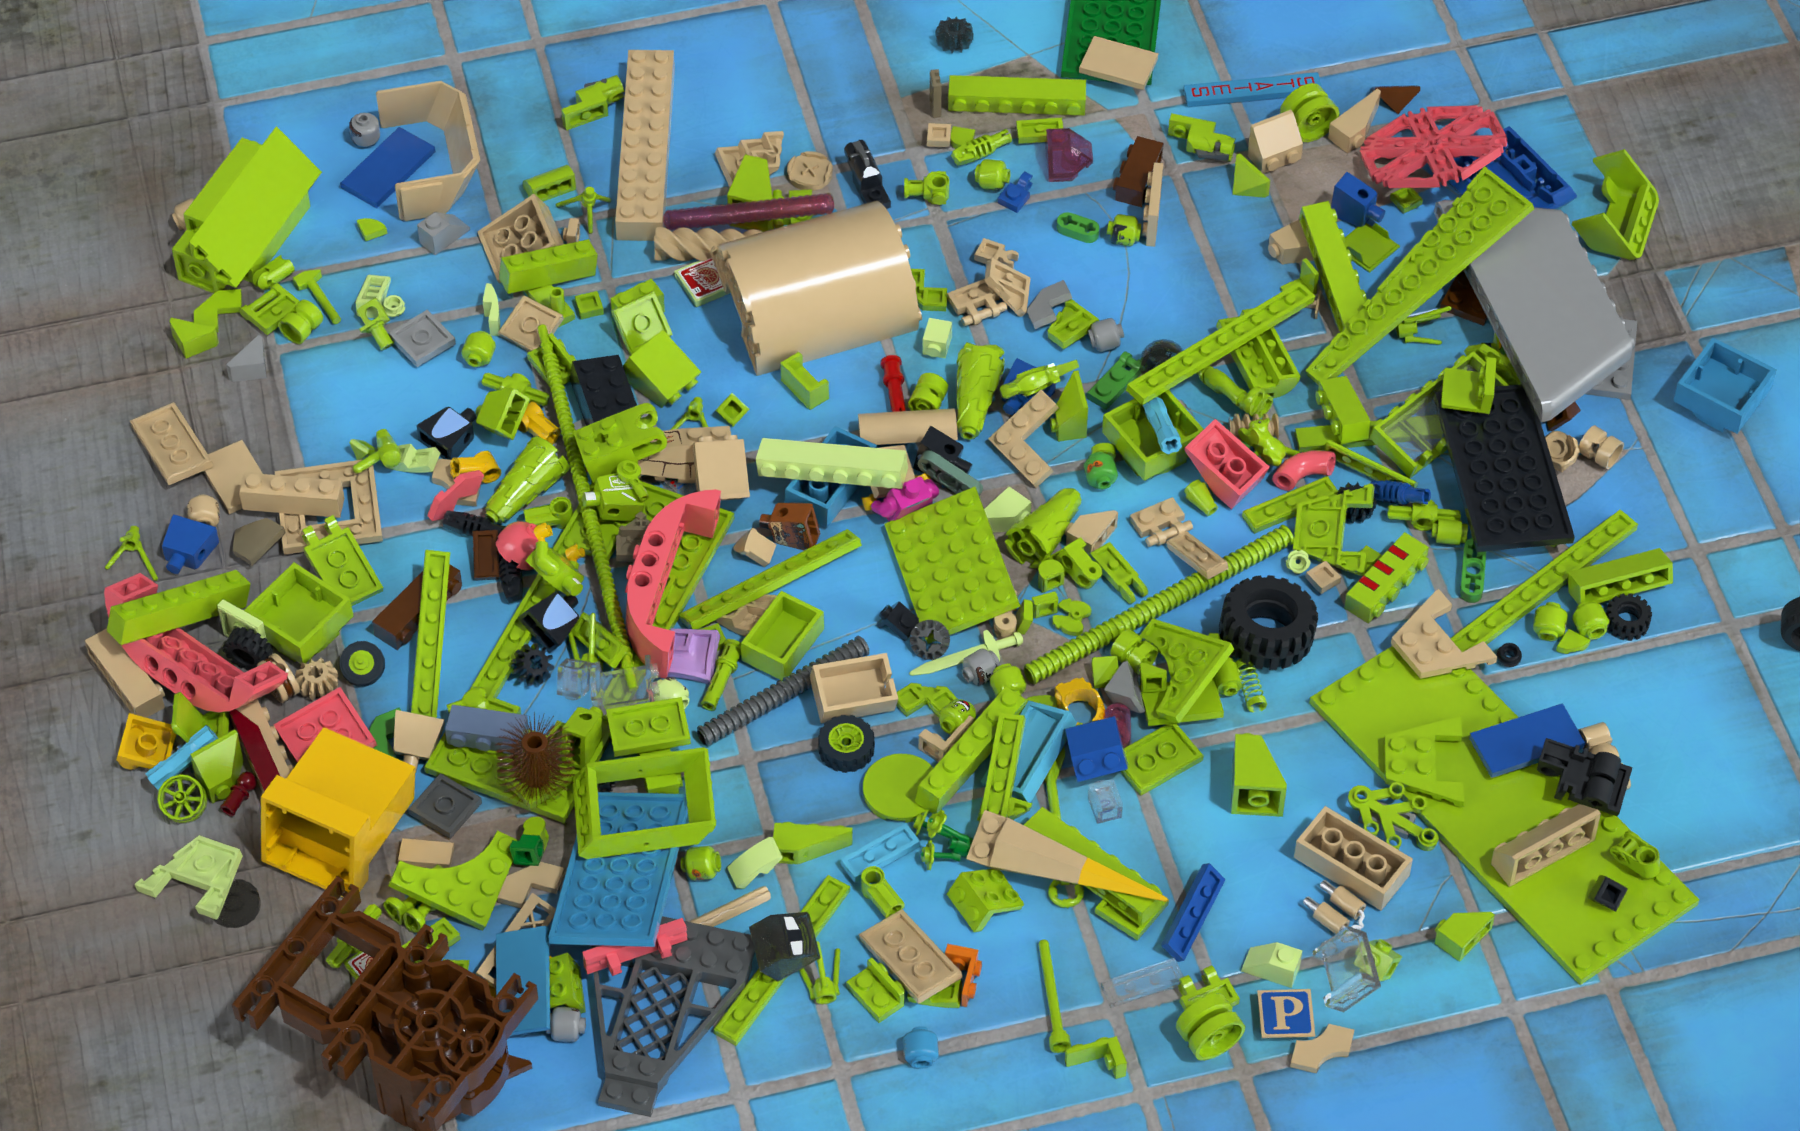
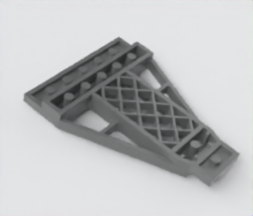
M662 916L660 925L677 919ZM684 921L687 928V941L672 945V956L662 959L657 950L621 963V966L633 968L626 988L620 989L601 985L598 971L593 972L606 1076L598 1100L599 1106L647 1117L652 1116L658 1094L666 1086L669 1076L747 985L752 971V961L758 944V936ZM591 945V949L601 945ZM662 974L669 975L670 977L664 979ZM656 975L660 982L648 988L643 980ZM681 980L685 988L674 993L669 985ZM699 982L731 989L716 1008L692 1004ZM639 983L643 991L635 994ZM665 989L669 996L657 1002L653 994ZM602 995L623 1000L611 1036H607L605 1032ZM648 997L652 1005L641 1010L636 1002ZM684 997L683 1003L681 1004L678 999ZM674 1002L678 1010L666 1015L662 1008ZM632 1005L636 1013L628 1017ZM658 1011L662 1019L650 1024L646 1016ZM694 1014L707 1017L683 1047L678 1050L688 1015ZM641 1019L645 1027L634 1033L629 1025ZM677 1019L676 1026L674 1027L671 1022ZM667 1025L671 1033L659 1038L655 1030ZM625 1028L629 1036L621 1039L623 1030ZM650 1033L655 1041L643 1047L638 1039ZM632 1042L638 1048L633 1053L624 1052L622 1047ZM670 1042L669 1048L667 1050L664 1044ZM660 1048L664 1056L658 1059L651 1058L648 1055L649 1052Z

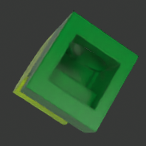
M542 817L527 819L523 823L524 832L520 840H512L509 848L514 864L539 866L549 841V835L545 829L546 822Z

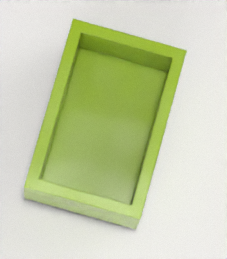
M780 591L741 642L742 661L783 681L784 677H789L824 630V611Z

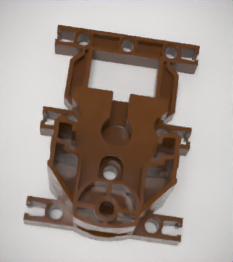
M336 876L234 1001L232 1008L235 1019L244 1022L246 1019L244 1015L246 1014L249 1017L251 1028L258 1031L275 1008L279 1006L284 1023L323 1045L329 1044L321 1054L325 1070L330 1072L333 1069L332 1065L342 1055L345 1056L343 1061L339 1060L337 1063V1076L347 1081L365 1056L370 1057L380 1113L392 1117L394 1121L415 1131H438L441 1125L461 1113L475 1116L496 1098L508 1078L511 1067L507 1039L538 1000L537 985L528 981L525 985L528 989L523 993L524 988H522L521 977L513 973L496 997H492L487 980L448 959L442 960L449 951L446 935L440 933L438 940L431 948L427 949L426 946L428 944L431 945L433 942L432 933L434 930L424 924L408 946L403 948L399 932L361 911L354 912L361 903L359 888L350 884L348 887L350 891L348 893L345 891L343 879ZM334 936L371 956L373 959L332 1010L296 990L293 986ZM517 992L522 994L519 998L515 997ZM252 1006H256L253 1011L249 1010Z

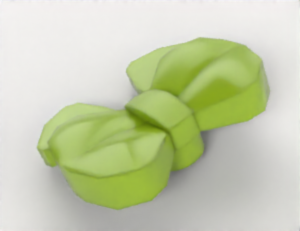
M1071 598L1062 600L1058 603V607L1069 614L1068 616L1054 615L1052 617L1053 625L1056 629H1061L1065 634L1071 636L1081 635L1084 630L1082 619L1091 615V607L1082 601H1072Z

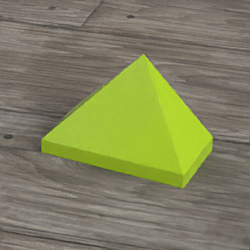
M1240 153L1237 154L1233 195L1262 198L1269 196L1270 179Z

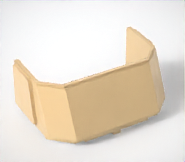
M442 81L377 91L376 98L381 128L427 121L442 129L453 174L396 183L395 191L400 220L409 221L427 218L434 212L447 213L464 194L480 162L466 94Z

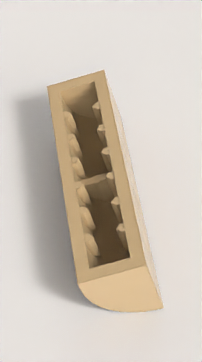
M955 408L858 414L859 437L876 445L921 442L930 426H933L952 439L958 440Z

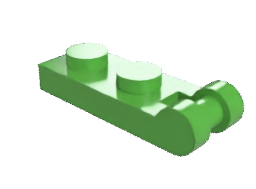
M1124 351L1119 360L1088 391L1087 399L1107 410L1126 390L1127 384L1138 378L1144 371L1146 363L1140 359L1135 360L1132 358V354ZM1129 366L1132 369L1128 371L1125 368Z

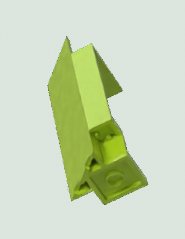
M277 126L262 145L256 141L241 138L183 214L187 230L172 248L178 280L211 293L223 290L226 285L237 288L242 279L253 283L254 273L271 261L311 207L308 190L322 172Z

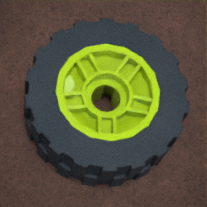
M841 715L840 717H833L832 720L824 723V727H821L820 735H818L820 758L827 767H831L834 771H842V773L856 772L860 768L863 769L867 763L869 764L871 757L874 756L873 729L871 730L870 725L864 722V719L853 715Z

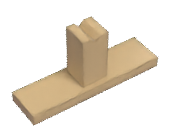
M1319 290L1317 300H1314L1312 304L1305 307L1315 309V319L1318 317L1321 290Z

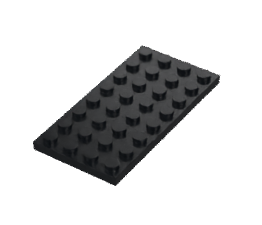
M1523 385L1495 387L1490 414L1442 408V391L1435 392L1434 402L1476 552L1573 543L1575 536L1542 425Z

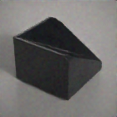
M1599 875L1588 898L1616 912L1628 888L1606 876Z

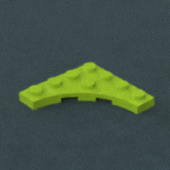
M1152 618L1139 636H1141L1142 641H1148L1158 649V652L1166 659L1171 676L1170 686L1167 687L1165 696L1156 712L1159 718L1179 724L1231 655L1234 648L1230 642Z
M497 830L490 844L478 856L466 863L449 868H423L399 861L388 886L483 931L489 921L513 862L509 847L512 840H519Z

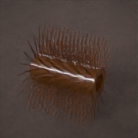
M534 712V732L532 731L530 721L528 732L526 730V733L523 734L521 730L515 729L524 736L523 738L514 733L512 735L516 736V738L518 737V740L499 736V738L512 740L516 744L497 743L498 745H508L513 748L510 750L497 749L496 752L505 751L513 754L510 756L503 755V757L500 755L496 759L504 760L509 758L513 760L509 763H504V761L497 763L499 767H503V765L504 767L505 765L514 766L508 770H497L501 774L502 772L506 773V771L515 772L510 776L498 778L503 780V778L516 777L515 780L504 783L503 786L521 780L516 786L518 787L523 783L524 786L522 788H526L528 785L526 793L530 787L532 789L531 793L533 791L534 794V788H536L537 804V788H539L540 798H542L541 792L543 787L546 793L548 787L552 788L548 781L564 789V787L550 779L570 783L555 776L564 775L565 778L568 776L570 778L571 775L575 776V774H561L557 772L564 769L572 771V768H575L574 766L562 768L558 765H562V763H565V765L567 763L568 765L570 763L573 764V760L571 759L570 761L569 758L575 755H571V753H567V755L566 753L565 755L558 754L562 750L573 751V747L570 748L568 746V748L564 747V749L557 747L563 743H574V741L571 742L569 740L568 742L567 740V742L561 741L556 744L554 742L559 738L569 736V733L568 735L563 734L557 738L555 737L554 740L553 738L550 739L556 733L566 729L565 727L546 737L556 726L554 725L551 729L549 728L547 733L543 734L546 727L544 726L543 730L541 728V731H539L541 724L538 720L539 729L537 726V732H535ZM566 756L568 761H560L558 759ZM514 786V787H512V788H510V789H508V790H506V791L508 792V791H510L511 789L513 790L516 786Z

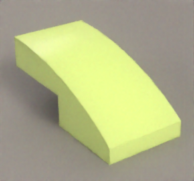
M486 283L483 297L484 317H489L490 335L499 336L498 331L501 329L498 299L493 286L490 283Z
M412 444L399 445L401 453L400 463L395 467L386 468L412 473L433 472L441 453L436 447L416 450Z
M768 837L745 851L727 869L736 888L745 889L759 873L768 874L783 857L774 838Z

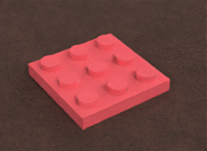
M341 687L273 724L296 763H298L323 727L371 748L377 746L374 737Z

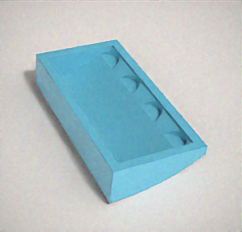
M1028 700L1020 714L1025 716L1026 722L1012 797L1031 803L1067 741L1065 729L1076 726L1077 722L1070 711ZM989 768L980 781L985 787Z

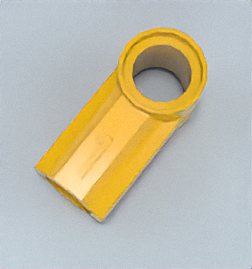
M531 401L527 406L518 429L523 433L528 431L534 437H541L553 445L561 434L560 429L544 416L542 409L535 402Z
M481 451L474 457L452 458L450 462V474L453 478L462 473L480 470L484 474L482 482L492 483L502 473L490 451Z

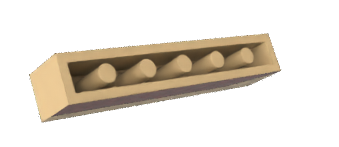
M258 699L229 711L233 728L238 733L240 744L263 794L276 775L287 778L293 770V766L291 764L287 765L285 762L288 759L283 745L278 746L276 742L279 740V736L275 726H269L268 721L271 719L266 706L261 707Z

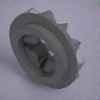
M924 620L918 623L910 634L912 650L924 660H935L943 656L950 644V635L947 628L936 620ZM931 630H934V639L937 642H941V644L933 643L926 650V641L919 638V636L928 637Z

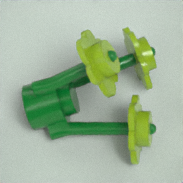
M927 809L924 815L918 814L917 818H914L913 828L917 829L916 836H918L921 828L924 827L927 828V832H929L928 837L933 838L936 833L949 838L947 849L951 850V853L934 852L935 847L932 840H928L926 847L922 848L921 859L922 862H925L927 870H931L934 858L953 859L956 861H960L961 856L967 858L973 838L945 825L947 815L942 809L938 813L932 814L928 822H925L929 812Z

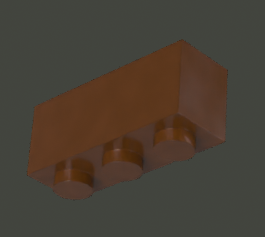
M1137 136L1134 145H1129L1127 151L1128 159L1127 161L1123 160L1120 168L1121 175L1115 178L1113 190L1116 191L1115 201L1138 207L1143 206L1146 199V189L1151 187L1147 186L1148 172H1153L1154 162L1161 163L1163 158V142Z

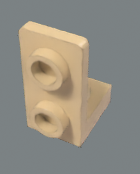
M969 715L965 722L946 741L940 735L924 729L919 734L918 749L939 762L974 723V718Z

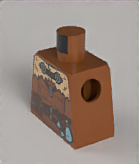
M777 503L772 515L762 514L760 516V528L771 530L774 541L780 545L806 550L817 544L821 534L813 504Z

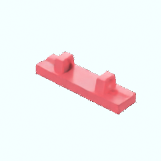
M683 918L660 925L655 947L601 945L583 951L584 968L587 974L609 968L611 975L614 976L622 973V962L657 950L662 959L672 956L671 946L687 941L686 924Z

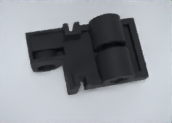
M1546 738L1537 770L1546 776H1560L1554 798L1562 800L1567 792L1570 793L1568 800L1618 816L1633 767L1621 764V759L1615 754L1598 752L1595 755L1589 753L1588 748L1579 753V745L1572 747Z

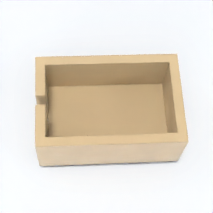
M887 653L812 666L810 681L821 723H826L832 720L833 717H840L841 715L861 717L895 711L898 696L893 678L890 679L892 672Z

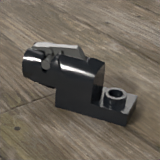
M858 140L848 143L844 148V153L852 170L853 183L863 203L879 201L886 209L891 208V201L882 185V175L866 142Z

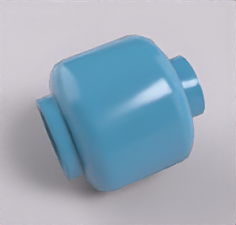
M914 1027L911 1032L904 1036V1058L912 1067L919 1069L928 1068L938 1059L937 1035L929 1031L927 1027Z

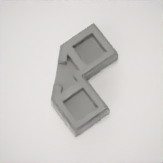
M1064 280L1043 288L1026 310L1035 329L1056 321L1057 319L1052 307L1072 299Z

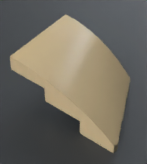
M783 131L764 132L761 139L740 140L738 146L718 147L716 149L715 156L729 187L732 185L745 154L767 159L769 175L779 169L782 152L781 145L784 136Z

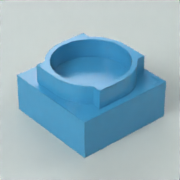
M1712 337L1677 383L1673 401L1691 410L1703 423L1721 432L1726 428L1738 434L1771 390L1777 369Z

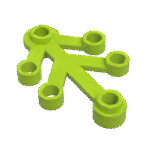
M1400 782L1392 783L1389 788L1372 791L1366 786L1358 785L1349 791L1348 802L1352 808L1359 811L1364 826L1363 829L1368 831L1367 827H1373L1375 832H1370L1371 834L1377 836L1379 832L1378 823L1372 820L1371 810L1379 815L1386 839L1385 842L1391 845L1389 843L1390 840L1397 842V845L1393 846L1394 848L1399 850L1402 840L1395 834L1393 824L1416 837L1417 846L1421 850L1431 851L1436 847L1439 837L1435 830L1431 828L1423 829L1399 815L1409 812L1422 813L1427 806L1425 797L1417 795L1413 797L1412 801L1383 805L1377 801L1387 798L1401 799L1405 792V787ZM1397 788L1401 793L1396 794L1392 789ZM1357 795H1363L1366 799H1359ZM1414 802H1421L1423 806L1417 807ZM1424 835H1429L1433 839L1428 840L1424 837Z

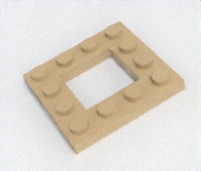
M361 460L275 471V475L342 480L343 488L351 487L355 519L338 521L341 530L349 527L358 545L383 541L373 465L358 474L353 472V466ZM279 513L280 525L284 527L286 532L282 536L284 555L304 552V547L307 545L302 538V535H304L302 529L308 526H312L318 539L329 535L324 528L326 523L306 526L305 515Z

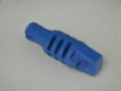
M1389 480L1372 481L1370 483L1374 485L1375 499L1383 502L1402 505L1414 502L1426 505L1431 499L1429 489L1414 488L1408 483Z

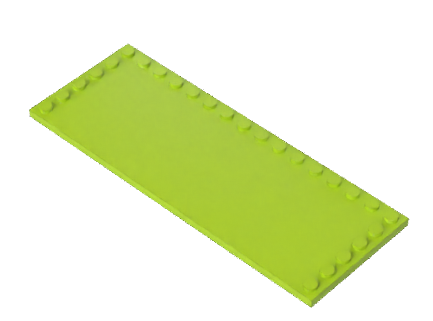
M1392 645L1310 697L1309 703L1384 781L1385 734L1461 716V741H1435L1436 780L1464 782V806H1455L1454 802L1445 799L1439 801L1433 799L1432 795L1419 791L1414 793L1405 790L1401 799L1404 802L1412 801L1413 797L1417 795L1426 798L1427 806L1422 813L1415 814L1429 828L1437 832L1439 839L1579 985H1582L1698 906L1700 899L1661 860L1659 874L1651 879L1643 878L1626 865L1619 863L1611 855L1610 848L1614 845L1617 846L1624 839L1626 831L1631 830L1617 816L1600 810L1601 815L1595 841L1511 887L1507 885L1491 864L1494 849L1503 842L1509 843L1523 831H1531L1543 820L1555 818L1565 808H1573L1579 803L1568 800L1570 793L1567 792L1562 800L1555 799L1554 796L1560 776L1551 777L1540 773L1537 770L1538 763L1493 778L1490 777L1469 739L1470 733L1518 718V716L1471 669L1462 667L1452 669L1451 673L1420 679ZM1397 788L1392 789L1396 794L1401 793ZM1414 802L1417 807L1423 806L1421 802ZM1599 875L1606 876L1628 888L1616 912L1588 898Z

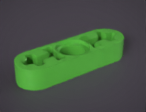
M1473 538L1467 540L1464 545L1460 586L1461 598L1469 603H1476L1482 598L1486 564V551L1477 552V557L1472 558V549L1475 548ZM1476 567L1480 572L1478 574H1471L1467 571V568ZM1470 583H1475L1474 593L1470 592Z

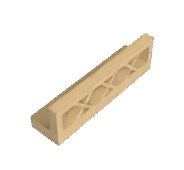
M532 893L505 932L528 927L534 928L536 926L547 927L554 918L556 908ZM536 906L549 914L546 920H534L533 910ZM496 945L476 972V975L487 980L488 984L496 989V979L491 977L489 973L493 968H496Z

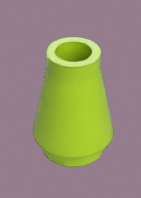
M1197 479L1185 488L1186 499L1203 511L1206 516H1210L1217 511L1218 506L1214 502L1205 482Z

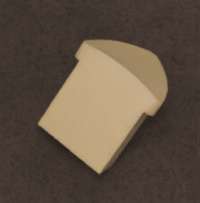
M751 528L738 540L733 549L765 567L770 564L777 544L758 533L756 529Z

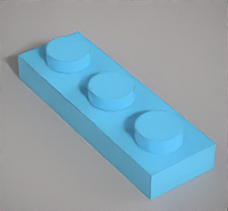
M905 823L841 858V866L856 883L861 880V874L865 868L870 866L885 867L919 848L920 840Z

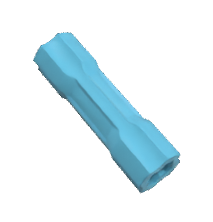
M1156 397L1143 405L1144 413L1155 431L1161 450L1166 454L1178 452L1182 447L1181 438L1170 420L1163 400Z
M204 726L190 738L189 742L169 758L160 761L145 773L149 781L159 791L163 782L172 776L179 775L192 764L191 753L218 739L217 735L209 726Z

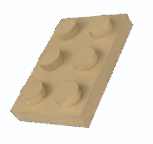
M1154 162L1153 172H1148L1147 186L1151 187L1146 189L1145 203H1149V205L1145 204L1143 221L1148 222H1143L1142 236H1147L1146 246L1155 247L1163 163Z

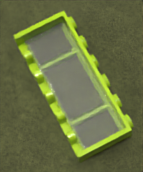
M1473 351L1468 356L1462 355L1452 368L1479 372L1480 366L1485 367V361ZM1444 370L1438 375V379L1434 382L1432 380L1428 381L1422 387L1421 392L1417 395L1415 393L1411 394L1405 400L1404 405L1394 407L1389 412L1387 418L1384 420L1380 418L1371 427L1372 433L1368 440H1372L1408 478H1412L1448 450L1434 402L1435 392L1442 391ZM1495 373V387L1509 386Z

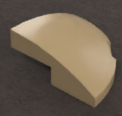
M764 595L715 621L725 628L746 637L777 595Z

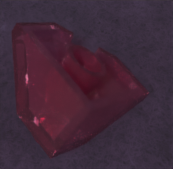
M1070 128L1046 129L1045 148L1049 182L1073 181L1084 167L1088 168L1093 163L1091 142Z

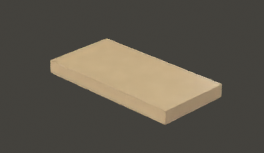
M174 402L130 420L131 427L168 485L213 467L211 458Z
M903 909L859 934V939L864 946L885 966L888 972L918 1004L962 978V972Z

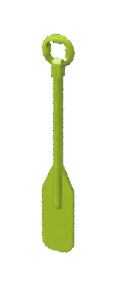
M1051 695L1031 696L1026 699V704L1029 700L1057 708V701ZM1064 746L1044 779L1047 786L1050 812H1055L1060 818L1061 813L1056 781L1065 759ZM1058 880L1051 882L1048 888V895L1050 900L1059 907H1074L1084 897L1083 885L1071 883L1075 885L1074 889L1077 897L1060 900L1057 898L1056 886L1059 884L1061 886L1069 885L1070 883Z

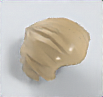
M1557 430L1545 436L1555 470L1563 472L1576 462L1580 451L1578 442L1574 437Z

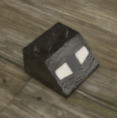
M808 912L769 915L749 927L760 972L777 982L821 958Z

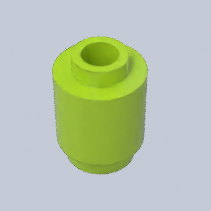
M1438 519L1437 523L1432 524L1431 538H1436V543L1460 545V543H1465L1467 540L1468 524L1462 523L1459 520Z
M1228 657L1214 676L1220 694L1233 696L1242 688V682L1237 664L1233 662L1232 658Z

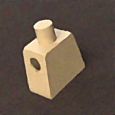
M396 710L394 753L404 756V762L415 766V773L419 759L428 761L435 750L445 726L444 719Z

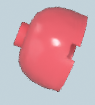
M517 521L508 524L497 536L496 547L506 561L510 563L513 560L519 564L517 568L529 571L534 568L525 560L536 548L538 539L534 534V528L537 525Z

